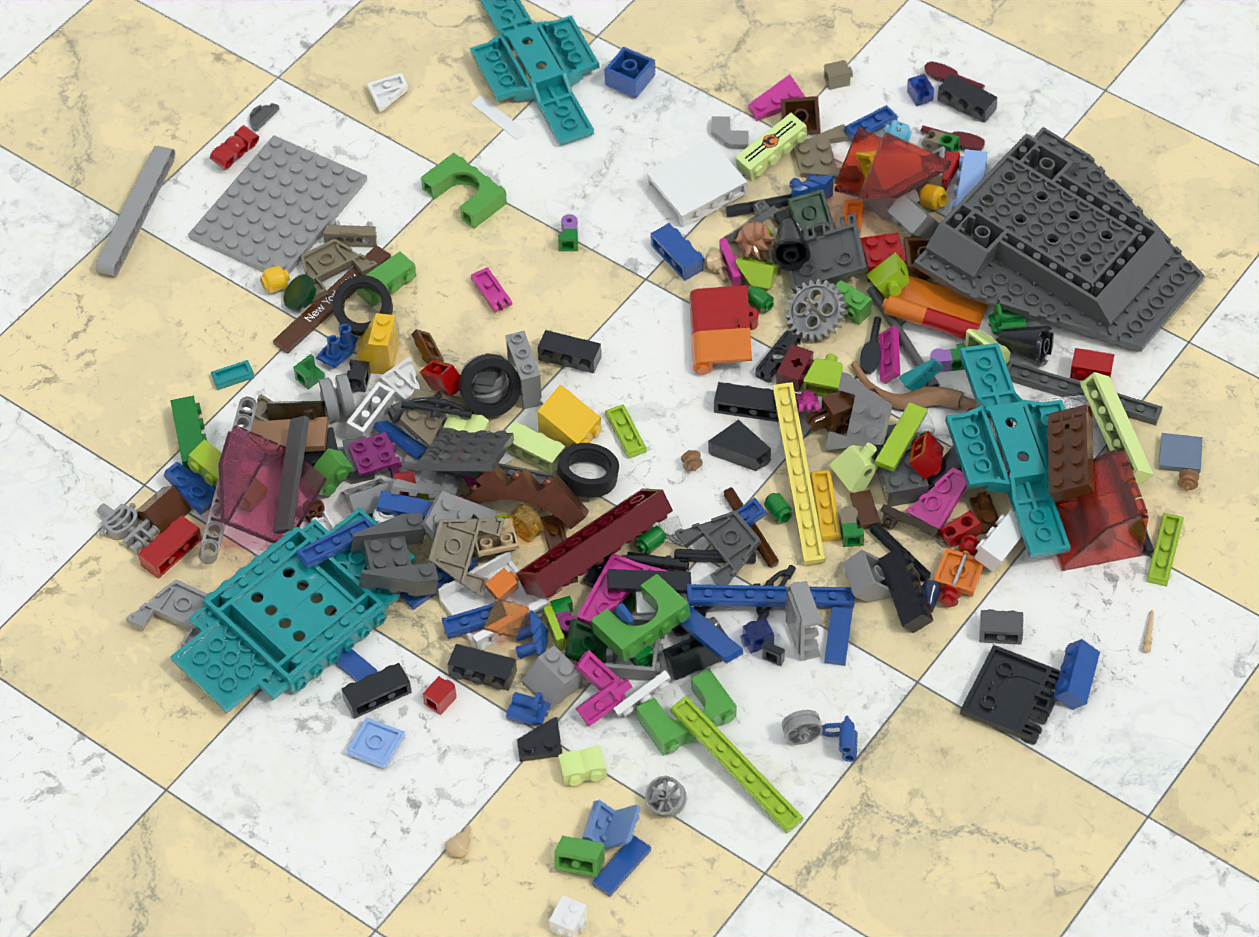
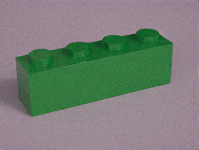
M194 395L170 400L182 464L190 469L187 464L188 455L204 439L207 440L206 433L202 434L201 430H205L203 418L198 417V415L202 414L200 402H195Z

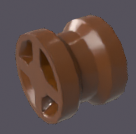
M311 499L306 502L304 511L308 523L314 517L322 518L325 506L321 500Z

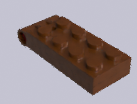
M1085 404L1049 413V494L1056 502L1094 493L1093 411L1091 406Z

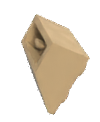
M511 517L504 520L500 537L478 532L474 546L477 557L519 549Z

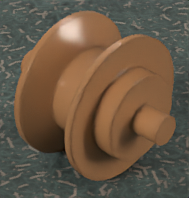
M688 450L681 456L685 470L696 471V469L702 466L703 461L700 459V452Z
M1192 469L1180 471L1178 485L1186 491L1196 489L1198 487L1199 474Z

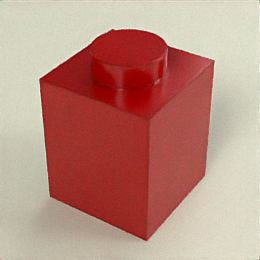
M440 676L423 692L424 705L439 715H442L457 698L453 682L448 679L445 680Z

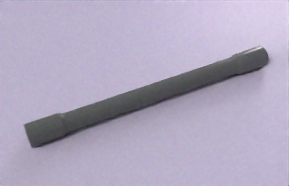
M875 285L868 288V295L872 298L873 303L878 307L890 327L894 325L899 329V342L915 367L923 364V359L896 317L884 314L885 310L881 309L885 299ZM934 376L926 383V386L939 387L940 384Z

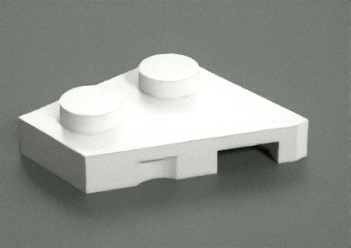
M402 73L367 83L368 90L379 112H382L408 91V84Z

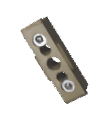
M334 220L333 225H326V229L323 232L324 243L335 238L347 246L375 247L377 245L376 226H373L372 221H370V225L368 221L366 226L340 225L339 220H337V223Z

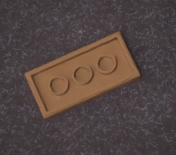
M328 417L309 418L305 452L325 451L329 424ZM290 419L253 422L245 455L285 453Z

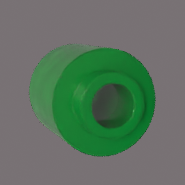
M751 286L748 289V304L762 313L768 312L773 308V296L760 287Z
M771 493L766 497L764 507L775 521L785 523L792 517V509L780 493Z
M655 526L636 538L637 550L642 554H651L667 538L664 530L659 526Z

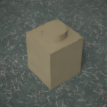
M846 60L824 64V79L829 90L850 86L853 71L851 66L848 67Z

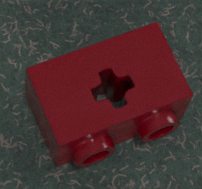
M791 344L776 373V385L793 382L794 391L799 392L804 383V378L814 362V351Z

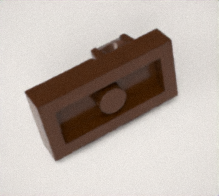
M980 492L977 497L970 498L969 502L973 513L981 523V535L988 533L992 526L997 528L995 523L999 517L990 494L986 495V492Z

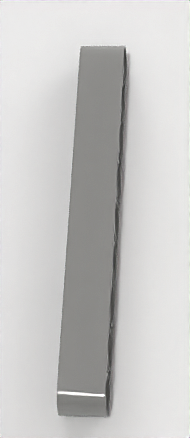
M154 146L97 260V273L115 277L119 274L175 160L174 149Z
M250 396L243 397L239 401L199 552V558L205 564H212L218 558L257 409L256 400ZM244 407H248V408H250L251 410L246 411V410H244L243 408H244ZM238 425H245L246 428H241ZM235 442H239V443H241L242 445L237 446V445H235L234 443H235ZM229 460H235L237 463H230ZM224 478H231L232 481H226ZM225 495L228 499H221L219 496ZM220 513L223 517H216L214 514ZM215 531L218 535H211L209 532ZM210 549L214 553L208 554L205 550Z

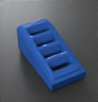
M620 603L613 614L623 623L634 626L633 616L624 604Z

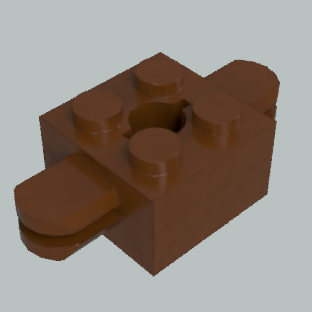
M876 388L869 389L877 393L879 396H881L876 390ZM839 390L822 397V409L812 412L806 417V423L810 426V429L815 432L825 428L828 433L832 431L843 435L846 434L855 394Z

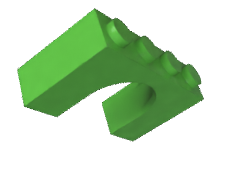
M454 152L421 176L422 190L434 199L456 185H470L476 188L478 192L460 206L461 219L474 229L507 204V193L502 186H498L489 176L482 174L478 168L471 166L463 157H459Z
M658 574L641 585L643 599L657 611L656 616L650 622L639 626L628 625L619 620L608 608L591 619L593 633L624 662L635 657L644 648L651 646L657 639L664 634H668L674 627L685 622L691 616L689 603Z
M707 669L691 678V690L704 706L703 713L711 722L718 727L733 721L736 717V704L712 671ZM655 697L636 706L637 720L663 756L669 752L673 753L682 745L696 740L680 721L672 719L665 713Z

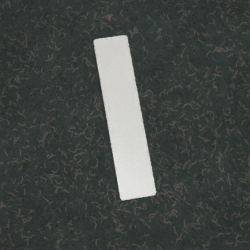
M483 96L471 102L473 106L516 140L528 133Z

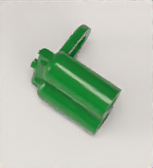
M999 303L995 304L994 313L988 315L990 322L988 325L989 327L991 326L993 334H998L1002 329L1027 327L1023 315L1001 310Z

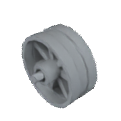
M813 710L793 712L786 716L781 723L786 741L794 745L810 743L821 736L823 732L819 714Z
M659 776L647 786L645 801L648 807L658 816L665 818L674 817L684 809L687 802V792L684 786L673 777ZM668 782H674L675 785L668 791ZM663 783V789L658 790L657 786ZM678 788L680 789V796L672 795ZM653 792H657L658 797L652 799ZM674 800H679L677 805L674 807L672 805ZM661 801L657 811L652 804ZM665 804H668L671 810L663 812Z

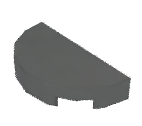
M270 103V105H258L249 115L252 129L258 132L280 110L279 105Z

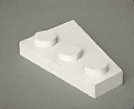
M663 671L613 709L619 717L621 715H624V717L628 716L635 710L634 706L638 703L648 701L652 698L651 694L666 688L672 680L666 671Z

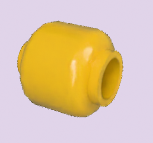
M926 184L918 193L919 202L924 208L936 211L947 203V193L941 186Z
M279 265L263 270L262 276H260L263 289L265 291L268 290L270 293L286 289L288 286L287 281L290 280L287 269L283 270Z

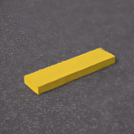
M831 470L810 472L822 542L841 540Z

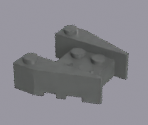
M422 512L401 514L352 535L350 549L351 551H363L367 570L361 571L360 588L375 590V588L388 589L391 593H397V591L408 592V595L411 596L436 594L439 579L435 563L412 565L407 545L422 544L424 541L425 529L421 525L424 521Z

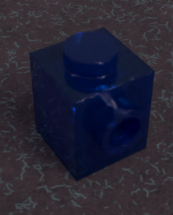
M924 73L908 78L907 93L914 104L919 106L933 101L934 87Z
M766 618L750 621L743 625V632L740 638L743 646L748 647L750 654L762 650L766 641L774 644V633Z

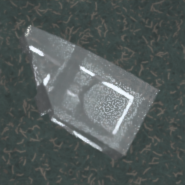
M678 515L658 523L667 536L666 542L685 547L675 536L676 530L681 528L684 530Z

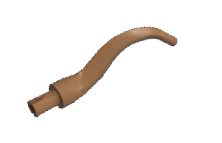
M857 361L851 363V367L860 382L868 389L876 388L881 397L892 404L893 408L905 410L909 402L923 408L932 405H942L957 411L960 408L967 410L977 408L975 399L964 396L962 391L945 387L928 386L903 394L885 391L868 380Z

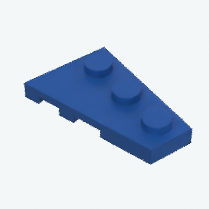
M178 462L165 470L163 477L172 486H175L183 498L200 515L211 508L216 490L214 485H209L203 477Z

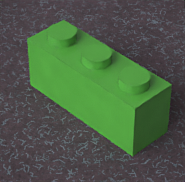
M400 251L366 275L380 280L391 295L416 277L415 264ZM368 288L357 289V294L371 307L381 303V297L375 291Z

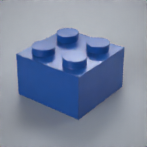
M623 46L604 69L605 85L637 98L655 76V59Z

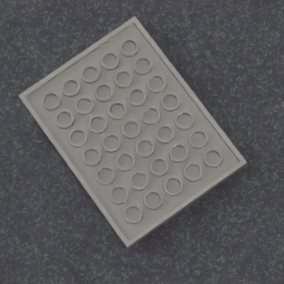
M273 135L188 233L189 239L261 272L267 268L279 265L283 270L287 269L290 274L302 260L301 255L308 252L323 235L326 225L333 223L368 181L367 175Z

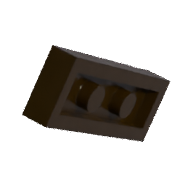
M272 401L266 403L268 421L294 419L301 416L312 419L326 417L324 401Z
M883 504L880 510L883 513L880 524L893 530L897 522L900 521L937 539L940 538L941 530Z

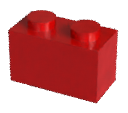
M1075 348L1070 378L1084 381L1096 372L1109 376L1111 379L1115 354Z
M433 359L420 371V374L431 390L447 395H453L459 391L460 374L454 365Z
M927 431L912 442L909 464L924 479L935 476L941 470L944 447Z

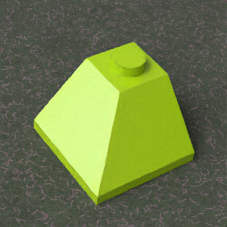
M744 256L736 259L735 263L751 286L760 287L765 292H767V289L773 288L780 268L779 265H775L770 261H759L758 259L746 258Z

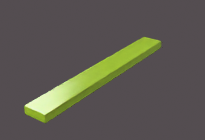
M687 695L670 708V712L786 834L803 821L802 815Z

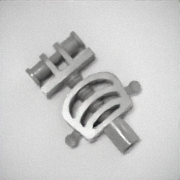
M105 503L101 504L97 509V513L105 519L101 522L103 531H99L100 537L105 536L107 533L113 540L124 539L125 548H130L133 553L137 554L141 548L147 546L146 541L152 542L154 540L153 537L160 533V530L155 525H150L148 519L138 526L139 518L134 509L136 507L134 503H130L129 506L120 504L115 510Z

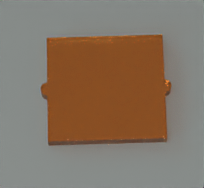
M496 598L485 623L484 630L498 633L499 636L505 635L517 639L528 614L529 607L516 604L515 601L509 602Z

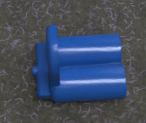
M515 692L507 709L506 718L529 725H542L545 716L547 717L548 715L547 711L550 704L544 702L541 692H538L535 697Z
M845 716L844 721L841 723L822 725V735L839 737V751L842 753V759L847 762L855 761L857 759L858 732L855 730V724L849 719V716ZM828 728H834V729H835V728H840V731H839V732H828V731H825V729H828Z

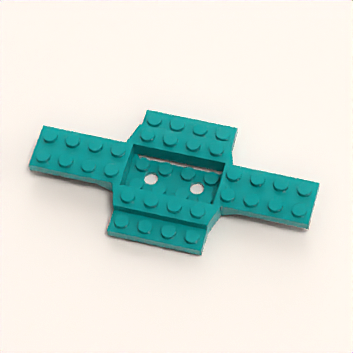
M479 0L498 36L487 43L471 47L470 53L496 101L499 102L513 97L514 101L535 100L559 145L594 135V128L575 97L571 86L581 81L584 73L599 69L600 65L572 15L555 21L536 22L530 18L521 0ZM525 40L533 41L529 45H525L522 43ZM510 45H512L518 58L524 66V69L531 79L530 83L526 75L524 74L522 68L520 67L517 59L515 58L512 50L510 49ZM538 64L546 65L544 69H538L536 66Z
M998 343L960 348L959 355L977 408L967 413L947 415L945 422L968 489L985 486L987 491L1008 494L1030 558L1069 552L1071 548L1054 499L1049 494L1048 416L1049 413L1065 410L1062 400L1048 402L1023 400L1015 392ZM988 418H991V421L993 422L997 438L1003 451V456L1005 457L1009 469V477L1006 472ZM1011 419L1016 422V426L1009 427L1005 421ZM1021 453L1026 455L1028 461H1020L1017 455Z

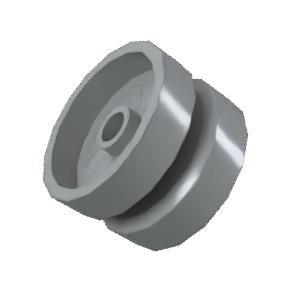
M474 356L473 358H471L470 360H468V361L466 362V364L463 366V369H464V367H465L472 359H474V358H476V357H478V356ZM499 370L494 387L475 385L476 376L472 381V395L482 403L499 401L508 389L507 375L502 370Z
M346 373L336 375L335 389L329 377L319 379L320 398L325 403V411L329 422L339 420V407H341L346 418L351 417L356 411Z

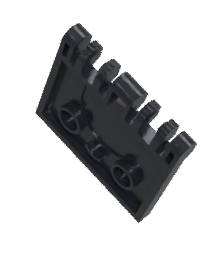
M993 644L960 709V715L1019 737L1025 743L1035 745L1042 732L1040 725L1035 723L1046 724L1047 717L1050 716L1057 699L1054 698L1055 692L1051 690H1056L1055 686L1061 670Z

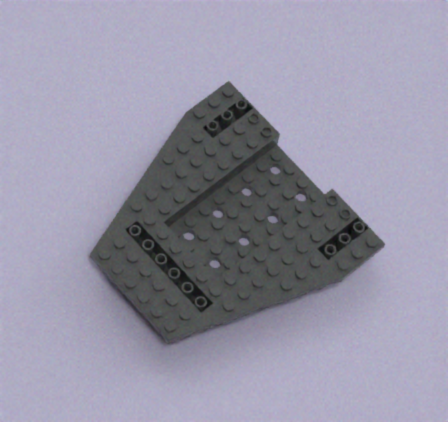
M1042 127L1035 135L1026 133L939 223L925 251L913 264V267L962 297L991 306L999 303L1001 309L1140 352L1143 351L1205 278V275L1191 260L1188 261L1181 254L1182 251L1177 246L1174 247L1171 244V239L1158 225L1143 214V210L1139 205L1135 206L1132 202L1133 199L1121 186L1105 174L1103 167L1098 166L1090 154L1045 127ZM983 200H990L992 203H986ZM1021 219L1024 223H1019L1016 220ZM1048 239H1055L1057 242L1052 243ZM1080 259H1087L1089 260V262L1085 263L1082 262Z

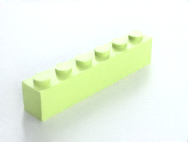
M1094 372L1081 382L1080 385L1092 408L1123 481L1140 486L1154 474L1110 377Z

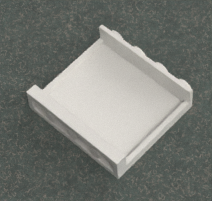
M712 139L700 143L694 148L683 152L673 159H669L667 162L647 172L649 186L654 184L679 215V222L683 228L748 194L747 181Z
M507 551L504 554L497 555L493 560L479 565L469 573L488 578L487 581H489L503 568L508 572L512 571L515 575L519 570L511 561V553ZM456 580L446 583L438 589L439 601L450 616L497 602L487 591L486 587L483 596L480 597ZM518 580L519 589L502 603L507 617L487 628L464 635L475 649L485 650L514 634V629L529 625L530 610L539 619L543 618V607L549 606L546 598L527 595Z

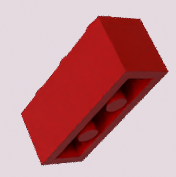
M182 515L173 521L163 533L158 534L154 541L141 550L138 554L141 566L159 579L202 540L200 528Z

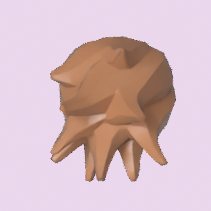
M751 221V223L743 225L735 241L739 242V248L744 257L747 258L752 254L761 261L760 254L766 260H769L766 251H772L773 246L771 242L775 239L772 237V233L767 225Z

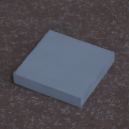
M1162 433L1159 469L1170 471L1192 469L1200 474L1203 437Z

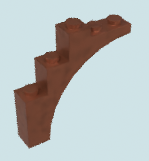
M498 465L493 472L478 471L480 474L476 479L477 482L468 489L470 492L466 496L463 494L459 496L477 504L495 500H517L531 503L552 513L570 529L584 520L589 513V510L558 474L553 478L549 476L540 484L527 468L521 472L517 470L510 477Z

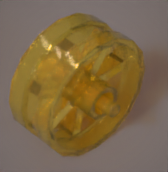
M519 504L515 510H512L507 515L508 518L511 517L515 533L526 542H533L537 536L544 532V526L538 515L525 504Z

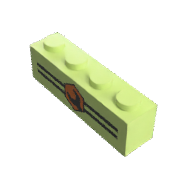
M790 113L735 157L737 168L753 181L756 177L761 176L771 165H775L785 154L790 153L795 146L805 141L808 137L806 125Z

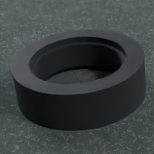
M357 275L348 278L340 284L333 297V311L339 324L350 325L351 334L363 336L371 321L357 323L346 316L344 311L345 301L353 291L361 288L375 291L381 297L382 302L379 314L392 315L393 302L388 289L380 280L368 275Z
M486 354L472 359L464 367L459 378V391L464 402L473 412L486 417H495L506 413L516 404L521 392V380L516 369L508 360L498 355ZM486 368H498L504 371L508 377L509 384L506 394L494 403H482L476 400L471 391L474 377L478 372Z
M577 443L565 448L561 452L557 474L575 495L586 498L601 497L610 493L615 488L619 472V461L609 449L593 443ZM577 462H592L604 468L607 474L600 478L588 479L574 474L569 467Z

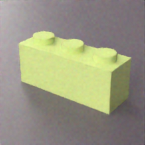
M514 421L506 431L507 433L514 434V441L506 452L548 473L554 474L558 468L559 456L565 449V446L559 441L546 437L543 433L530 429L525 424Z

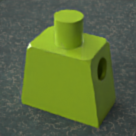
M896 253L866 274L877 289L888 299L890 295L898 296L901 293V289L909 284L907 264Z
M827 354L825 359L817 358L814 360L804 378L803 391L811 390L813 393H817L819 397L839 391L838 387L843 372V364L837 362L838 358L836 355Z

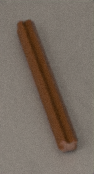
M732 487L724 490V497L733 511L744 505ZM756 523L753 524L750 528L761 541L757 547L758 551L770 568L777 566L779 559Z

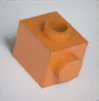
M503 568L487 581L485 586L497 602L502 601L503 603L519 589L517 582L519 579L512 571L508 572Z

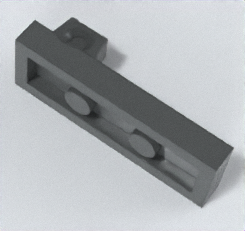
M764 199L752 205L756 216L723 238H726L728 243L736 240L743 225L751 223V221L763 222L777 213L778 210L775 205L769 207Z

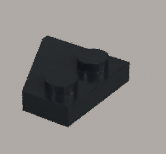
M557 717L550 719L517 739L520 762L555 758L562 754Z

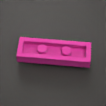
M894 325L879 334L881 351L880 381L885 384L900 376L899 329Z

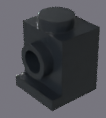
M350 359V370L347 371V377L351 391L366 393L371 376L370 364L366 361Z

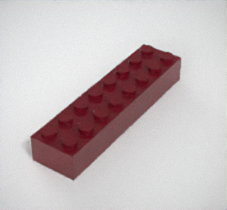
M642 488L525 566L516 575L527 595L549 598L557 593L556 590L560 587L571 584L573 582L572 579L576 576L587 573L589 571L588 568L602 563L605 560L604 557L618 552L625 543L633 542L638 534L649 531L654 523L665 520L673 509L663 489Z

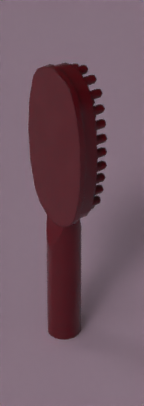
M930 61L924 66L929 77L932 76V78L934 77V79L944 81L952 74L983 90L985 88L984 84L958 75L955 69L945 64Z
M924 125L921 127V133L925 134L930 130H936L959 136L961 149L964 148V150L981 151L985 146L983 138L971 133L961 131L950 133Z

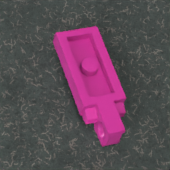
M627 678L619 683L614 681L575 709L589 727L623 702V699L626 698L624 693L633 686Z

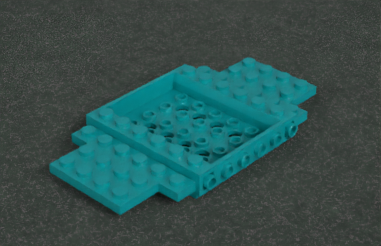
M359 507L330 531L323 527L316 519L303 529L296 526L291 531H287L280 540L269 545L266 551L261 555L255 556L247 566L240 568L233 577L223 581L220 587L204 597L202 600L203 607L189 617L190 623L201 633L171 655V661L226 713L231 711L258 688L273 701L286 690L294 694L298 690L304 689L311 679L320 676L327 666L336 663L342 652H349L359 640L365 639L375 627L381 626L387 619L386 609L399 599V594L391 593L388 589L375 588V590L359 587L361 571L367 570L362 550L351 551L349 548L309 569H306L298 559L296 551L364 517H367L373 526L378 523ZM409 552L411 564H413L416 558ZM291 569L295 574L287 578L283 575V572ZM300 582H306L309 584V587L305 590H299L297 585ZM255 594L263 596V600L258 603L253 602L251 598ZM321 595L323 600L319 603H313L311 597ZM269 607L277 609L274 615H267L265 613ZM331 607L335 608L337 613L333 616H328L325 614V610ZM282 620H289L291 626L281 628L279 623ZM296 633H303L305 639L295 641L293 636Z

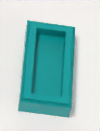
M248 360L211 372L217 390L255 378Z

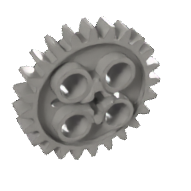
M817 279L816 284L810 280L808 286L803 282V288L796 287L797 293H790L793 299L786 301L790 305L784 308L788 312V314L784 315L789 320L786 324L791 327L790 330L793 333H796L805 341L810 337V340L815 342L817 337L822 342L824 335L830 339L829 333L832 332L836 335L835 328H842L839 322L846 321L842 316L848 314L846 309H844L848 304L843 301L846 297L841 294L842 291L836 288L834 283L830 284L827 280L823 284L820 279ZM821 294L818 300H814L817 295ZM807 298L825 317V319L827 320L826 323H824L820 319V317L814 312V310L807 304V302L805 301ZM803 307H806L803 313H799ZM829 308H833L831 313L826 314ZM814 321H818L816 326L811 327Z

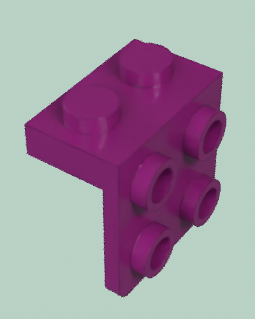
M386 432L352 442L348 445L357 471L361 476L388 468L392 479H394V473L400 472L399 468H402L399 456L396 457L394 443L389 441Z

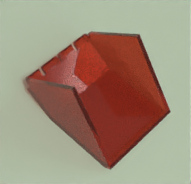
M858 127L835 181L837 185L834 187V190L837 193L858 198L898 199L948 170L952 161L888 132H885L882 138ZM877 151L865 179L855 153Z
M1116 450L1094 458V493L1055 502L1071 547L1069 552L1056 554L1061 571L1142 556L1149 519L1148 510L1142 498L1134 500L1142 497L1137 482H1135L1136 479L1131 466L1123 467V465L1130 464L1125 451L1116 452Z

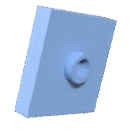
M366 717L346 750L347 755L386 769L403 740L405 732Z

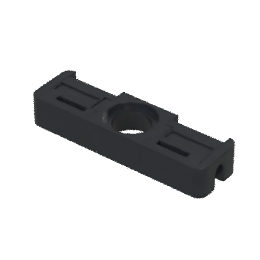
M786 330L756 367V377L770 383L791 344L796 346L801 344V337L797 334L794 336L791 331ZM782 354L784 357L775 359L773 355Z

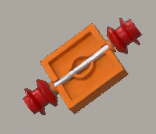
M973 535L961 537V543L958 545L959 551L946 548L933 581L938 582L940 587H942L938 600L945 607L957 606L961 593L969 596L974 595L984 565L974 559L978 552L975 548L980 541Z

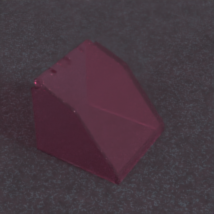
M235 425L232 431L227 433L218 463L220 521L225 525L267 542L276 543L285 534H276L273 532L286 447L281 444L277 447L279 443L251 431L246 434L248 430ZM303 459L293 529L296 526L300 527L327 481V478L305 459Z

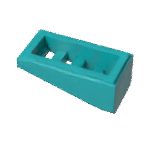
M932 358L902 374L899 379L906 388L913 391L922 388L944 366Z

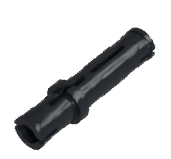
M627 552V559L667 571L688 572L689 570L688 559L671 558L670 555L664 557Z

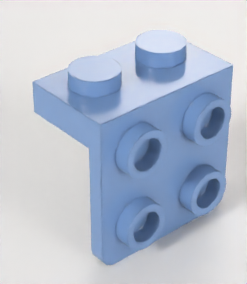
M600 799L594 801L582 839L605 843V850L628 844L633 838V831L639 819L640 806L635 804L615 811Z

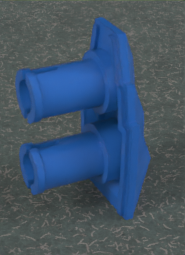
M811 174L805 182H801L799 178L791 179L789 182L791 184L789 187L792 189L791 198L821 189L824 190L826 198L832 197L834 176L817 177L815 174Z
M342 324L339 326V337H336V335L328 336L327 345L316 356V359L336 368L351 356L358 337L351 334V326Z
M532 610L529 612L530 624L513 630L517 642L533 637L532 642L516 646V653L520 659L536 653L540 656L546 652L548 629Z

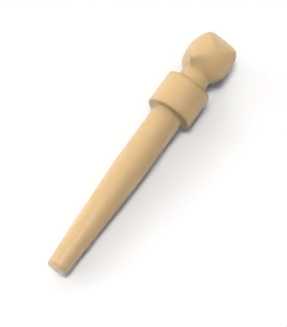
M1150 610L1146 636L1143 642V652L1151 651L1153 610Z

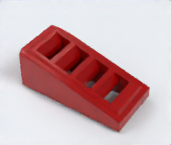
M945 152L941 184L945 191L948 189L959 167V152Z

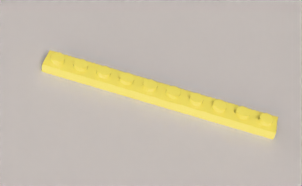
M793 382L773 385L804 565L824 563V550Z

